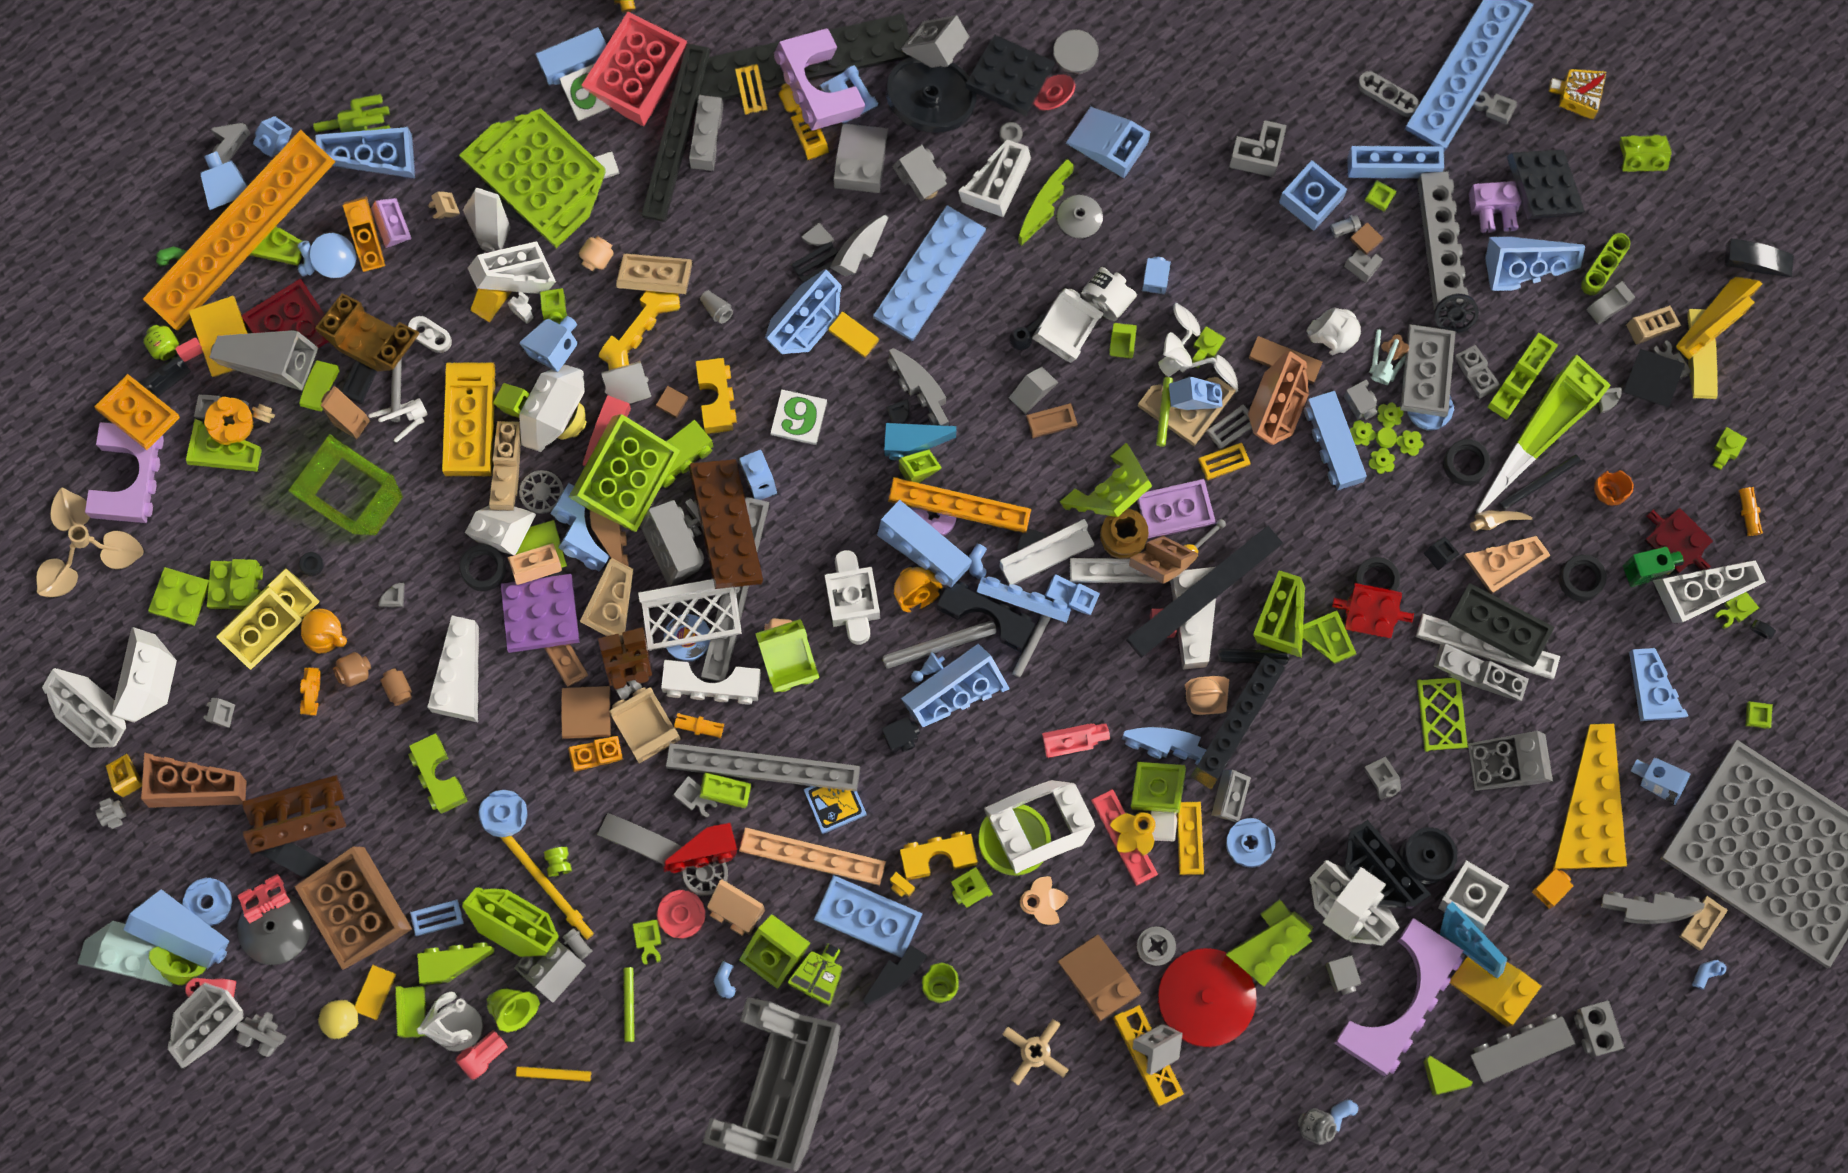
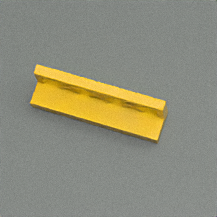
M1140 1005L1114 1016L1113 1019L1156 1106L1159 1107L1184 1095L1170 1065L1163 1068L1161 1075L1155 1073L1150 1075L1146 1072L1148 1060L1145 1054L1133 1049L1134 1039L1145 1034L1141 1032L1143 1025L1147 1032L1152 1030ZM1136 1012L1142 1021L1139 1031L1132 1029L1126 1018ZM1165 1071H1167L1170 1078L1164 1077ZM1162 1080L1172 1082L1177 1092L1165 1097L1160 1087Z

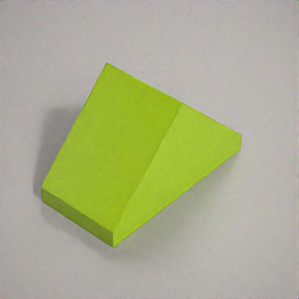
M930 450L899 459V470L907 481L920 483L942 469Z
M1431 1056L1426 1057L1424 1060L1433 1096L1467 1088L1473 1083Z

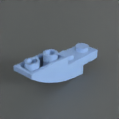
M1158 727L1136 728L1125 731L1122 740L1126 741L1125 745L1133 749L1144 748L1148 750V755L1160 759L1161 756L1166 758L1169 750H1173V755L1185 760L1187 757L1196 760L1195 764L1198 765L1206 752V749L1197 746L1201 737L1176 729Z

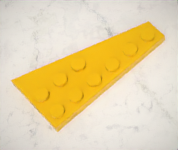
M1590 724L1588 726L1582 757L1553 869L1617 868L1627 866L1614 724Z

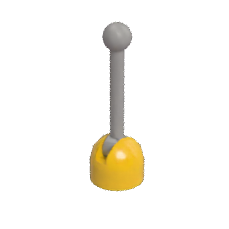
M1222 519L1218 520L1216 526L1195 545L1187 544L1184 547L1198 553V548L1218 529L1225 527V521Z

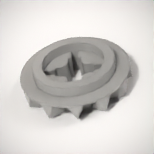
M1150 927L1139 936L1137 950L1140 958L1147 964L1160 966L1172 959L1176 951V942L1173 935L1165 928ZM1150 937L1156 943L1165 940L1160 947L1162 956L1156 950L1148 953L1152 946Z

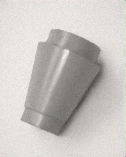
M711 291L704 292L700 297V301L715 322L725 323L732 316L733 310L731 305Z

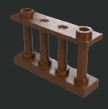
M338 776L327 777L243 801V809L250 825H254V829L243 832L250 853L346 827L339 805L335 806L336 801L344 799V792ZM325 805V809L311 813V808ZM301 811V816L287 819V815ZM277 818L276 823L264 826L265 821Z

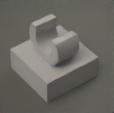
M212 698L211 702L207 703L209 711L208 715H204V719L215 725L230 728L235 704L219 698Z

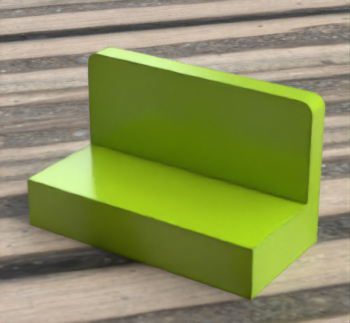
M397 986L398 1036L401 1038L426 1036L417 1033V1028L421 1026L426 1017L425 987L403 988Z

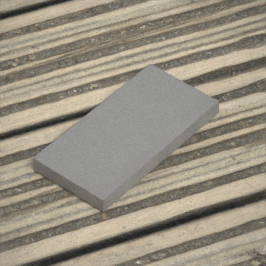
M1409 325L1407 334L1409 351L1405 355L1400 410L1447 417L1455 331Z

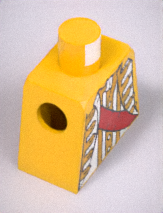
M1571 69L1566 74L1564 81L1552 78L1549 92L1561 94L1560 107L1589 119H1594L1599 109L1606 72Z

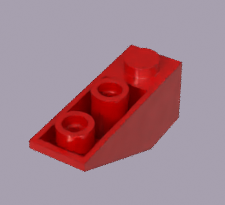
M731 823L705 828L665 860L664 872L678 873L685 870L686 867L702 868L710 862L726 863L731 861L737 852Z

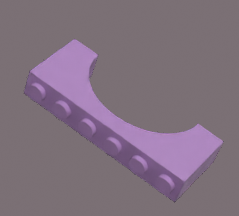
M1414 918L1409 921L1398 939V942L1410 953L1417 972L1416 992L1410 1006L1399 1019L1386 1026L1364 1027L1349 1021L1345 1024L1334 1044L1383 1076L1389 1072L1393 1074L1400 1063L1397 1058L1400 1053L1407 1052L1413 1042L1410 1039L1414 1031H1420L1426 1021L1423 1019L1424 1014L1427 1010L1431 1012L1438 1002L1435 996L1439 990H1445L1451 980L1448 978L1451 970L1456 971L1463 961V958L1460 956L1464 950Z

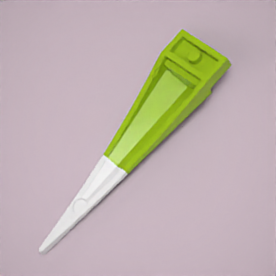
M1578 355L1573 356L1560 374H1557L1477 508L1476 514L1481 513L1535 459L1596 405L1611 386Z

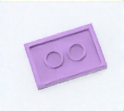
M1204 479L1148 491L1137 499L1140 514L1148 524L1149 536L1147 540L1216 524Z

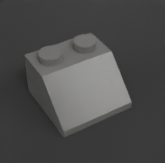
M957 15L923 21L902 47V50L929 67H945L951 64L957 52L963 49L965 42L969 39V35Z

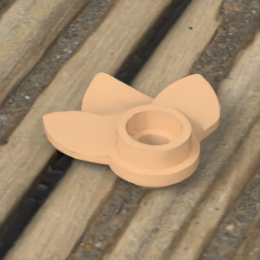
M1041 877L1035 880L1031 890L1023 893L1020 899L1022 910L1027 914H1034L1038 922L1046 925L1059 923V917L1055 910L1061 908L1068 900V896L1062 891L1051 889V877ZM1034 898L1037 902L1036 906H1029L1027 903L1028 899Z

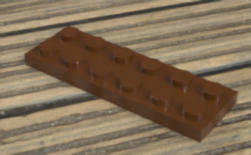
M736 459L690 463L689 471L715 589L762 584V572Z

